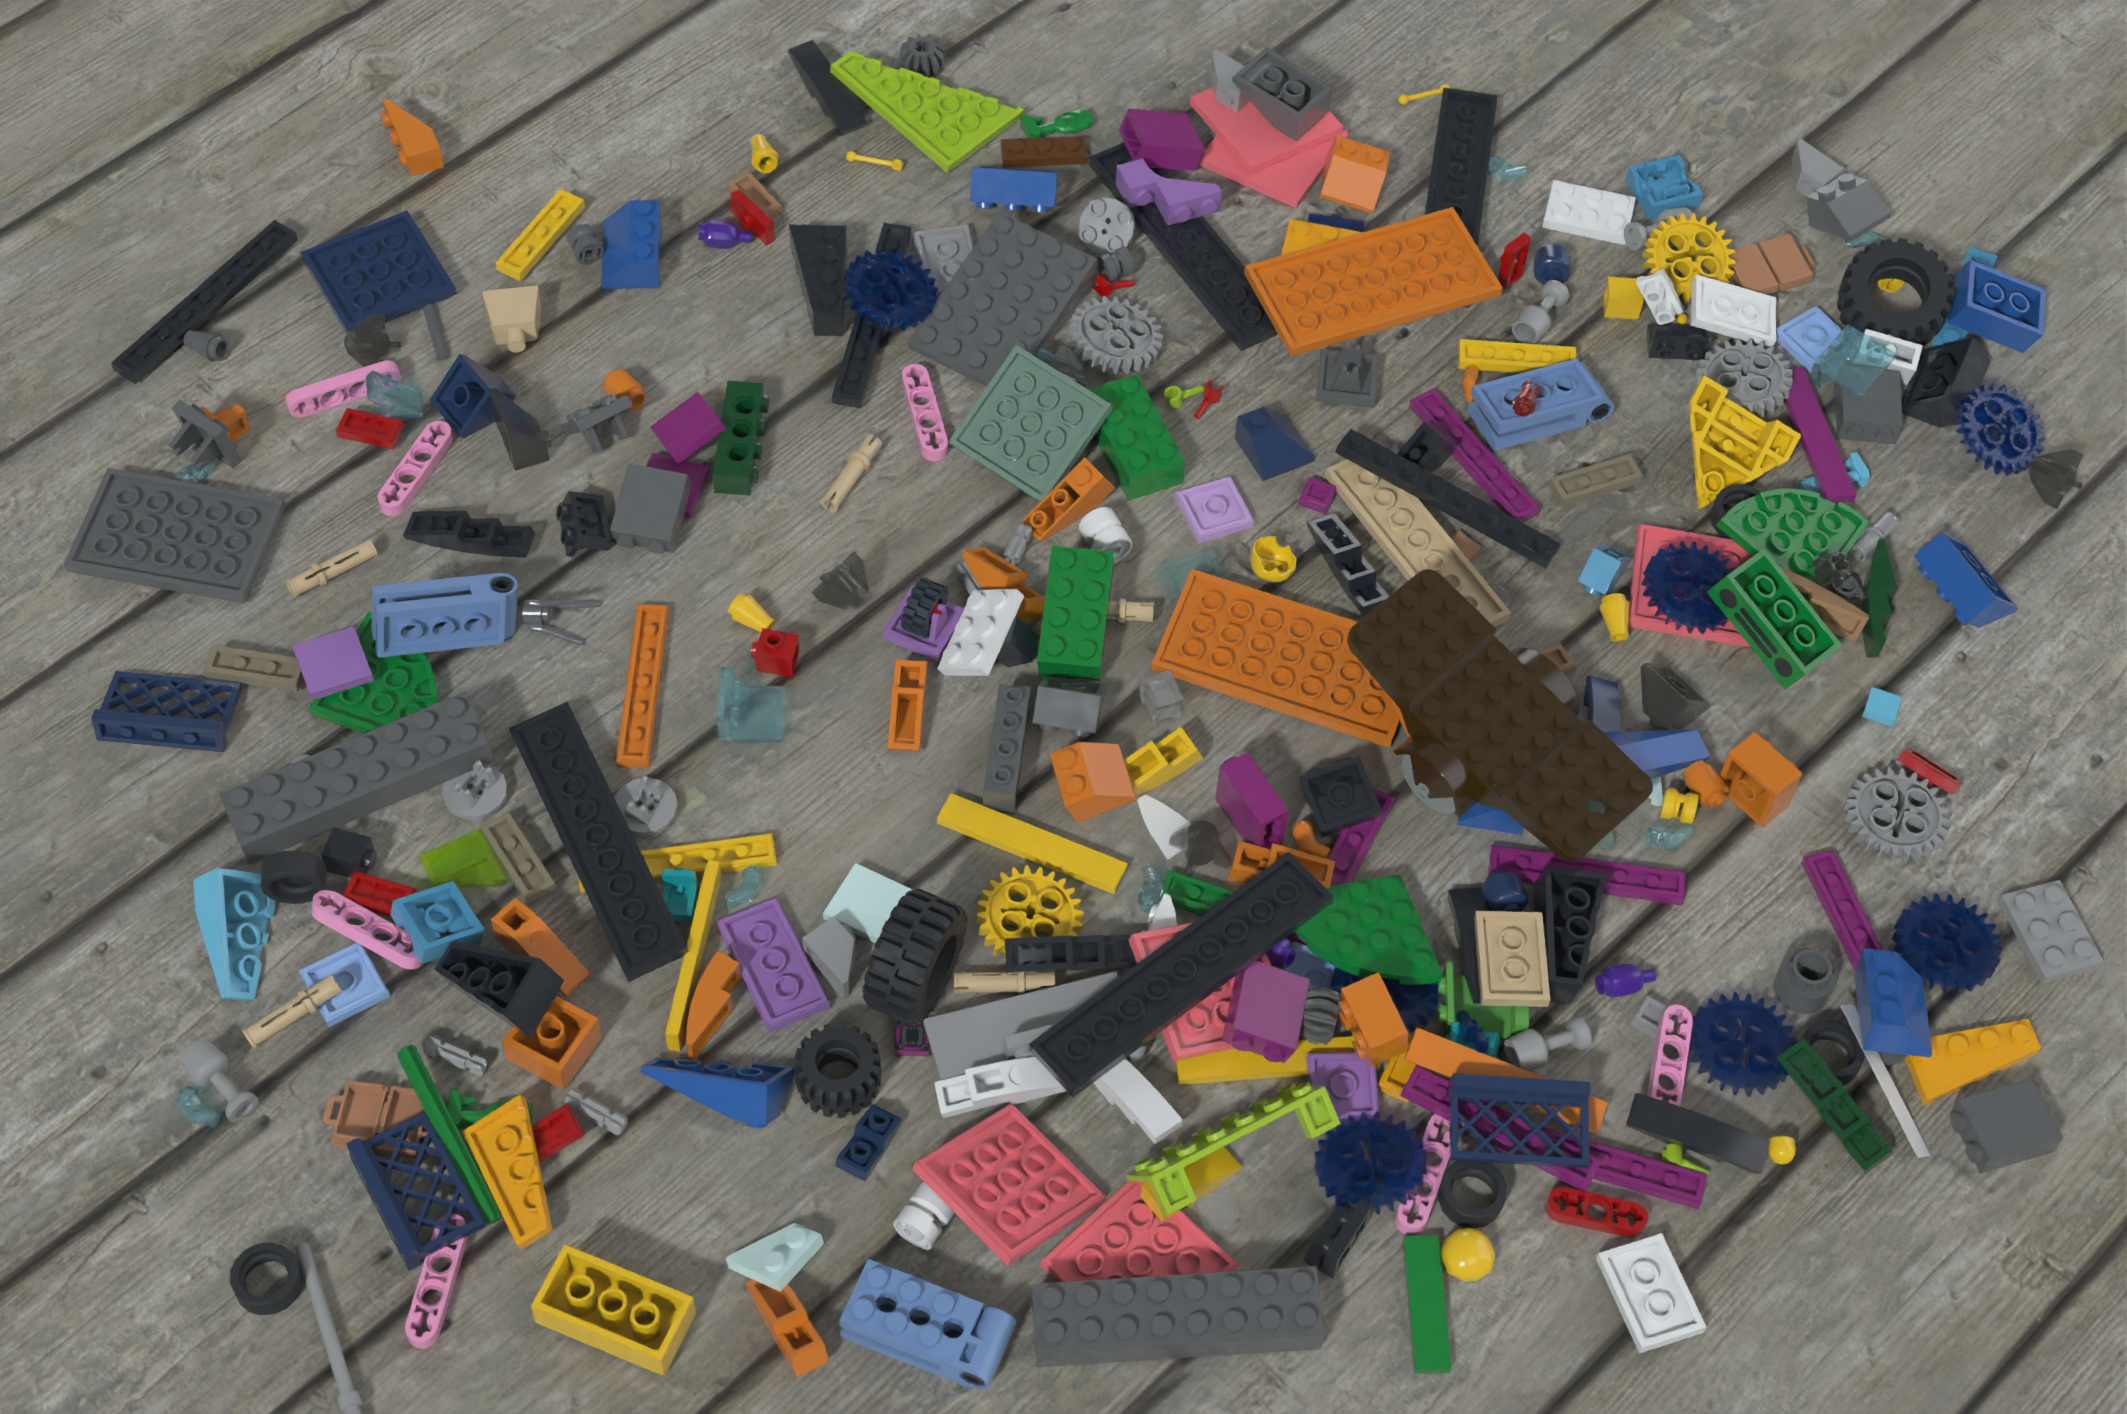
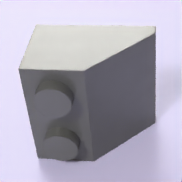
M1842 174L1838 179L1825 186H1821L1817 191L1806 196L1809 226L1848 241H1852L1891 218V212L1868 180L1857 177L1854 174Z
M1044 675L1038 685L1033 723L1040 724L1041 729L1048 731H1058L1059 727L1071 729V733L1078 736H1089L1090 733H1096L1106 684Z

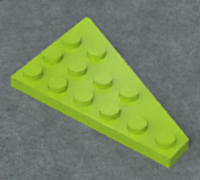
M853 51L848 52L831 64L830 72L947 173L1020 120L1024 114V109L1020 106L1014 109L999 104L998 99L984 97L980 93L958 87L957 90L940 84L938 79L927 78L920 73L901 67L899 70L882 65L880 60L866 58L864 55Z

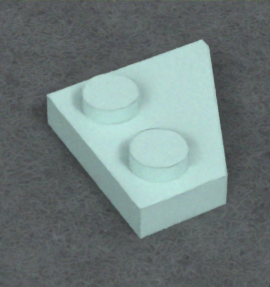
M793 1223L729 1255L726 1258L729 1269L781 1291L824 1245L821 1234Z

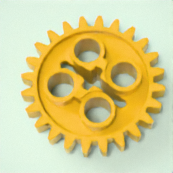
M1681 213L1677 220L1671 215L1666 223L1661 221L1657 229L1654 228L1649 234L1651 238H1648L1644 245L1647 249L1642 254L1645 258H1649L1643 264V267L1652 269L1647 276L1664 269L1667 276L1671 278L1677 295L1682 296L1683 304H1686L1691 298L1692 280L1696 275L1729 284L1728 279L1734 274L1731 268L1736 264L1735 260L1730 259L1735 250L1727 249L1732 240L1722 239L1725 230L1716 232L1714 229L1717 222L1707 225L1706 216L1700 221H1696L1695 213H1692L1688 220L1684 213ZM1695 240L1701 241L1705 248L1698 246ZM1668 243L1674 244L1678 251L1672 250ZM1701 266L1706 267L1710 271V274L1704 273L1701 269ZM1674 270L1680 271L1683 277H1678Z
M1028 865L1025 866L1023 874H1019L1015 867L1012 868L1011 877L1001 872L999 883L991 879L989 881V890L983 889L981 894L983 901H978L977 911L980 913H977L976 923L982 924L979 926L978 934L987 935L984 946L995 945L993 956H997L1002 952L1005 953V938L1038 937L1035 934L1037 932H1045L1049 936H1079L1077 933H1081L1083 924L1079 921H1082L1084 911L1077 910L1080 908L1081 899H1072L1075 888L1065 890V878L1058 882L1054 881V871L1050 872L1047 877L1043 876V870L1040 866L1036 874L1031 873ZM1019 896L1022 899H1024V901L1015 902L1012 901L1010 897ZM1051 903L1055 905L1056 908L1047 909L1044 906H1042V904ZM1027 915L1033 916V919H1028L1026 917ZM1013 925L1018 930L1013 932L1007 931L1003 926Z

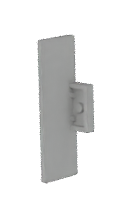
M1111 972L924 1019L923 1025L940 1080L966 1074L965 1069L1002 1061L1035 1057L1029 1051V1044L1119 978L1118 974Z

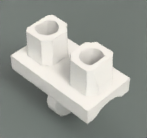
M1664 269L1650 276L1637 277L1636 284L1658 325L1672 322L1675 320V315L1683 313L1684 307L1673 288L1674 285L1671 278L1667 276Z

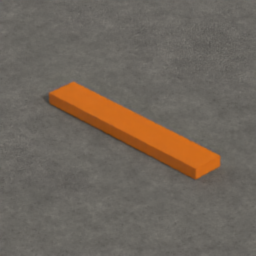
M637 604L616 758L617 767L649 768L669 617L668 605Z
M1415 1028L1404 1060L1449 1078H1451L1452 1074L1547 1079L1420 1028ZM1591 1095L1588 1098L1589 1133L1597 1135L1608 1102ZM1530 1105L1528 1107L1530 1110L1549 1116L1539 1105ZM1550 1106L1553 1110L1558 1108L1556 1106ZM1565 1107L1558 1115L1567 1124L1575 1126L1580 1121V1108Z

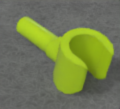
M1200 385L1181 391L1177 386H1170L1165 390L1164 395L1166 400L1170 399V406L1178 409L1182 406L1184 399L1204 392V388Z
M1668 1144L1666 1150L1662 1151L1663 1162L1705 1173L1708 1177L1709 1170L1682 1158V1147L1676 1144Z

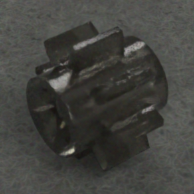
M1827 549L1819 555V558L1812 562V565L1815 567L1813 577L1824 588L1832 584L1837 589L1845 583L1846 579L1852 576V573L1848 571L1850 569V560L1841 551L1831 554Z

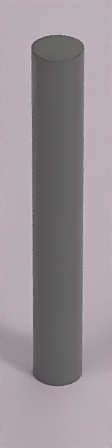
M434 303L427 304L423 307L437 360L448 359L449 355Z

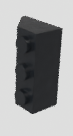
M1974 337L1923 349L1916 372L1910 379L1901 399L1902 414L1938 428L1965 423L1990 365L1989 359Z

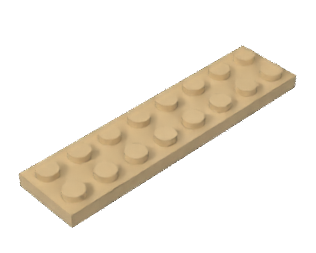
M1347 459L1325 469V478L1330 484L1336 486L1337 493L1407 581L1422 570L1431 569L1437 571L1494 627L1510 620V610L1417 497Z

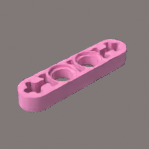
M389 360L381 361L295 389L287 394L285 403L293 417H306L392 389L400 383L402 376L395 362ZM364 381L362 385L352 387L355 383ZM335 391L332 395L323 397L325 393Z
M907 365L902 371V386L921 453L925 459L932 462L943 460L948 454V439L929 373L923 365ZM912 377H916L919 380L918 387H915ZM918 397H925L929 402L925 405H918L914 400ZM923 420H933L936 425L926 428L920 425ZM935 437L937 449H933V446L930 445L931 438Z
M434 421L429 423L377 495L382 513L388 516H397L402 514L453 443V435L448 423ZM421 453L431 455V458L427 461L421 462L415 459ZM405 475H414L416 477L411 483H402L400 481Z
M323 890L313 896L311 914L317 921L402 968L417 969L423 965L413 952V943L409 932L407 933L404 929L398 928L393 923L334 891ZM352 918L359 919L363 924L351 925L346 920ZM376 934H385L388 935L391 939L387 941H381L376 939L374 936Z
M1671 1005L1660 1015L1647 1096L1662 1101L1668 1100V1103L1677 1106L1681 1105L1693 1024L1690 1011L1682 1005ZM1675 1015L1677 1016V1022L1682 1024L1676 1029L1675 1035H1670L1674 1028V1021L1670 1018ZM1666 1044L1675 1046L1679 1052V1058L1676 1060L1667 1058L1663 1052V1046ZM1660 1075H1667L1673 1080V1090L1667 1091L1659 1085L1658 1078Z
M1436 1114L1428 1122L1396 1214L1395 1223L1400 1232L1409 1236L1418 1235L1425 1229L1450 1158L1449 1121ZM1442 1124L1447 1126V1131L1444 1134L1442 1143L1435 1142L1438 1129ZM1427 1152H1435L1441 1157L1442 1162L1437 1166H1430L1424 1161L1423 1155ZM1418 1181H1424L1430 1185L1432 1192L1424 1196L1419 1195L1413 1190V1184ZM1415 1204L1419 1206L1416 1220L1411 1224L1407 1222V1216L1410 1214L1412 1205Z
M453 1214L450 1224L462 1227L466 1225V1222L461 1216ZM442 1216L438 1221L443 1222L445 1216ZM434 1228L431 1241L437 1239L440 1229ZM468 1236L450 1244L451 1248L444 1247L425 1258L405 1324L406 1335L413 1347L419 1349L431 1347L440 1336ZM439 1257H448L452 1260V1265L444 1272L435 1271L432 1268V1264ZM431 1289L439 1290L442 1293L441 1300L434 1305H428L422 1301L423 1295ZM424 1313L428 1315L427 1325L430 1332L426 1331L422 1337H418L414 1329H421Z

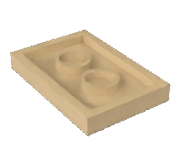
M1476 911L1474 923L1481 1005L1548 1007L1550 991L1542 912Z

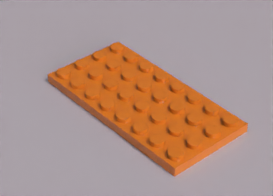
M1453 207L1245 265L1244 270L1246 278L1291 357L1501 296L1503 289Z
M1191 568L1152 661L1151 671L1390 748L1400 721L1388 694L1348 646V633L1357 621Z

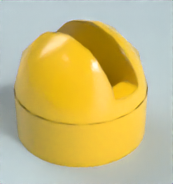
M1777 1136L1768 1139L1770 1141L1768 1154L1770 1159L1776 1164H1788L1794 1158L1796 1147L1793 1138Z

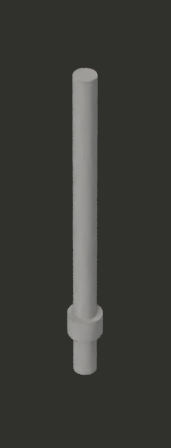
M299 1244L295 1249L340 1394L337 1400L341 1413L361 1414L360 1409L363 1407L359 1392L354 1390L310 1244Z

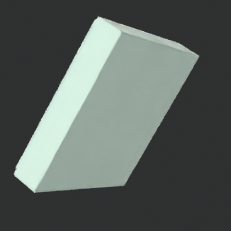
M855 863L823 912V919L828 921L835 916L842 925L847 924L854 934L876 943L885 922L890 917L891 911L898 905L900 898L912 889Z

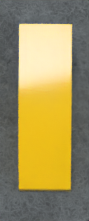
M1179 727L1157 744H1154L1151 740L1124 760L1135 795L1138 796L1175 778L1203 760V757L1182 727Z
M1225 1147L1183 1167L1197 1198L1196 1201L1186 1206L1190 1208L1242 1169V1166ZM1146 1182L1142 1185V1200L1162 1222L1179 1211L1177 1210L1169 1215H1162L1149 1183Z

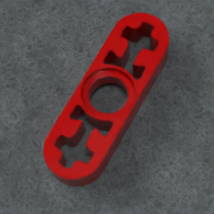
M1567 1187L1553 1189L1545 1204L1547 1215L1556 1222L1628 1238L1641 1235L1648 1222L1647 1211L1636 1202ZM1559 1199L1565 1200V1205L1567 1206L1565 1211L1559 1209ZM1578 1202H1581L1583 1204L1578 1215L1576 1214V1211L1578 1209L1577 1204ZM1591 1205L1601 1206L1605 1210L1606 1217L1600 1220L1593 1219L1588 1214L1587 1208ZM1614 1210H1617V1213H1616V1216H1615V1217H1617V1218H1616L1615 1222H1611L1610 1220H1611V1218H1612V1216H1613V1212H1614ZM1628 1214L1634 1215V1221H1636L1634 1226L1628 1224V1219L1626 1218Z

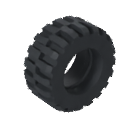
M1891 238L1883 239L1879 246L1876 243H1871L1865 247L1864 252L1859 251L1845 270L1837 300V310L1841 312L1839 318L1842 325H1849L1847 332L1851 337L1855 338L1858 336L1861 338L1865 329H1869L1923 346L1931 342L1934 335H1938L1951 310V304L1955 295V290L1952 288L1954 284L1953 276L1950 273L1946 274L1949 267L1944 260H1937L1938 253L1933 249L1929 251L1923 249L1924 244L1917 241L1915 245L1907 243L1908 239L1899 238L1897 242H1892ZM1883 279L1904 281L1917 291L1921 298L1922 306L1913 312L1905 314L1888 312L1880 308L1873 301L1869 293V286Z
M922 889L910 890L906 892L905 896L900 898L898 905L891 911L889 919L885 922L879 938H877L873 954L868 962V970L865 973V984L862 991L864 994L863 999L871 1009L909 1025L920 1024L924 1019L928 1018L929 1013L936 1007V1003L941 999L944 989L952 977L951 974L954 967H956L959 953L964 944L963 939L967 931L966 924L968 918L960 905Z

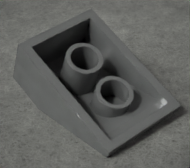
M1267 47L1232 78L1234 84L1273 128L1295 141L1319 121L1330 108L1332 86Z

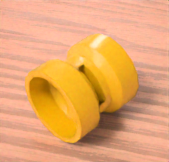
M1666 787L1659 818L1666 820L1676 818L1683 824L1692 825L1699 794L1691 792L1681 794L1677 789Z

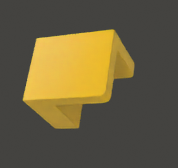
M1608 277L1603 294L1604 317L1638 319L1644 298L1636 284V278Z

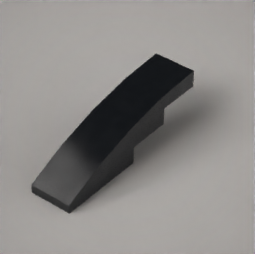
M810 40L788 49L787 52L812 98L816 97L825 116H830L840 137L865 127L866 120L845 84L830 72L831 63L816 43Z
M413 511L403 536L407 540L464 553L526 558L535 532L531 526H503L499 518L471 519L467 511Z
M1335 513L1307 522V527L1333 575L1363 617L1389 597L1376 581L1375 569L1362 555V545Z
M1481 887L1449 889L1448 902L1454 917V933L1460 949L1459 962L1473 1004L1481 1003L1474 916L1476 911H1488L1481 892Z
M1132 934L1005 938L1006 973L1131 969L1137 964L1129 943V938Z
M1635 1093L1626 1123L1627 1127L1666 1144H1676L1682 1147V1151L1691 1150L1716 1162H1727L1753 1174H1762L1770 1145L1769 1140L1743 1129L1640 1093Z

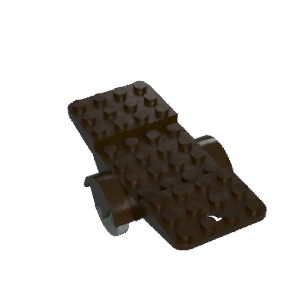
M1431 569L1418 572L1353 625L1347 637L1350 650L1399 707L1407 731L1411 735L1393 751L1397 756L1404 754L1401 766L1406 782L1414 794L1425 805L1436 812L1446 815L1455 813L1460 818L1476 803L1503 810L1562 859L1576 861L1583 858L1649 798L1653 791L1651 779L1590 719L1583 723L1577 717L1579 715V702L1575 690L1565 674L1550 659L1529 648H1516L1510 652L1494 636L1497 629L1441 574ZM1594 800L1597 802L1599 800L1602 802L1605 808L1604 813L1591 812L1588 808V801Z

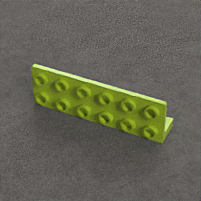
M1291 1083L1277 1090L1278 1096L1270 1100L1265 1097L1248 1105L1249 1111L1241 1115L1239 1112H1235L1220 1119L1222 1125L1212 1130L1210 1127H1206L1194 1132L1191 1135L1193 1140L1183 1145L1182 1142H1177L1165 1147L1162 1150L1164 1155L1154 1160L1153 1157H1148L1136 1162L1133 1165L1135 1170L1127 1173L1126 1177L1128 1181L1149 1183L1162 1215H1169L1197 1200L1183 1167L1295 1110L1307 1139H1313L1341 1123L1325 1086H1311L1310 1083L1296 1086L1295 1083Z

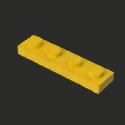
M560 189L496 261L497 271L522 281L585 208L584 199Z
M1460 339L1458 345V369H1465L1469 365H1474L1479 370L1523 373L1576 359V347Z

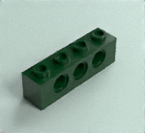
M727 381L721 419L726 429L718 437L713 469L714 493L751 496L752 484L758 483L759 467L755 466L756 460H761L762 442H759V436H765L766 419L762 418L763 413H768L769 395H764L763 383Z

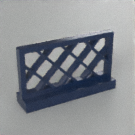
M115 671L101 708L95 709L91 717L96 739L99 741L224 752L227 745L225 735L241 695L242 685L238 682ZM121 683H131L137 686L125 693L119 690ZM158 686L168 688V690L156 696L149 691ZM189 689H195L200 692L188 699H185L181 694ZM220 692L231 693L229 697L219 702L212 697ZM141 694L148 698V700L136 706H133L129 701ZM173 697H176L180 702L167 709L161 705V703ZM204 700L211 704V706L199 712L192 707ZM121 704H124L128 709L124 712L110 711ZM154 706L159 711L155 715L142 714V712ZM184 710H187L191 715L187 718L174 717V715ZM217 712L222 717L221 721L205 720V718Z
M1452 1074L1448 1082L1450 1160L1588 1168L1590 1166L1588 1098L1591 1095L1590 1082ZM1458 1101H1471L1480 1112L1468 1122L1458 1112ZM1482 1102L1490 1103L1487 1106H1484ZM1496 1103H1505L1514 1112L1504 1124L1489 1111ZM1516 1104H1523V1106L1519 1108ZM1530 1105H1539L1549 1115L1538 1126L1524 1113ZM1550 1106H1556L1558 1108L1553 1110ZM1565 1107L1580 1108V1121L1573 1128L1558 1115ZM1483 1115L1497 1128L1486 1140L1472 1126ZM1517 1117L1532 1130L1521 1142L1506 1128ZM1552 1119L1566 1132L1555 1144L1541 1131ZM1458 1122L1463 1126L1459 1131ZM1579 1127L1580 1136L1575 1132ZM1466 1130L1481 1144L1473 1152L1458 1151V1138ZM1500 1133L1515 1146L1508 1154L1498 1153L1489 1144ZM1535 1134L1549 1148L1542 1156L1532 1155L1524 1146ZM1571 1137L1580 1146V1158H1568L1558 1147L1567 1138ZM1485 1148L1488 1153L1480 1151ZM1519 1150L1523 1155H1518L1515 1153ZM1553 1152L1557 1157H1551L1549 1155Z
M425 1112L363 1142L358 1137L346 1143L350 1159L408 1271L420 1266V1259L485 1228L483 1219ZM423 1125L427 1132L423 1145L405 1141L410 1131ZM430 1142L433 1143L435 1148L429 1147ZM384 1143L396 1146L390 1160L376 1157L372 1149ZM402 1148L419 1152L414 1166L397 1162ZM426 1154L441 1158L442 1162L437 1172L420 1168ZM381 1166L387 1167L385 1173ZM393 1169L410 1173L405 1188L390 1185L389 1179ZM445 1169L447 1170L449 1175L444 1174ZM417 1175L434 1180L429 1194L411 1190ZM440 1181L455 1185L456 1191L452 1200L435 1196ZM396 1194L402 1195L400 1200H398ZM460 1196H461V1198H462V1200H463L464 1203L458 1202L459 1199H460ZM408 1197L425 1201L420 1216L404 1212L403 1208ZM431 1203L449 1207L443 1222L426 1218ZM455 1209L470 1213L474 1220L462 1227L450 1224ZM410 1222L416 1223L414 1229ZM423 1225L440 1229L436 1240L422 1246L418 1236Z

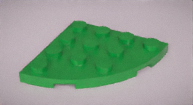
M1787 488L1764 491L1739 502L1716 523V526L1752 557L1765 548L1778 566L1824 587L1870 521L1840 501L1833 503L1821 498L1820 493Z
M368 611L356 633L374 681L313 700L308 709L312 716L364 734L439 703V696L432 667L424 653L377 657L376 640H373L371 631V612Z
M1401 874L1326 888L1334 896L1333 903L1293 932L1308 944V950L1319 958L1356 976L1367 978L1379 972L1382 978L1399 980V984L1404 985L1439 983L1442 979L1441 969Z

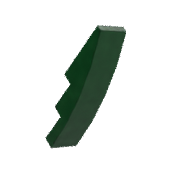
M1885 539L1878 540L1864 580L1861 610L1869 615V619L1862 629L1866 658L1879 657L1886 642L1884 631L1892 615L1890 605L1898 589Z
M1804 1038L1777 1057L1778 1062L1865 1174L1893 1155V1151L1870 1124V1120L1856 1105L1844 1086Z

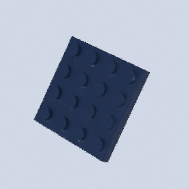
M408 211L300 252L304 264L348 337L421 309L427 304H433L457 294L455 285Z

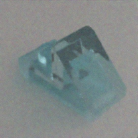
M374 370L365 376L368 400L375 403L377 415L399 420L415 419L424 415L420 391Z

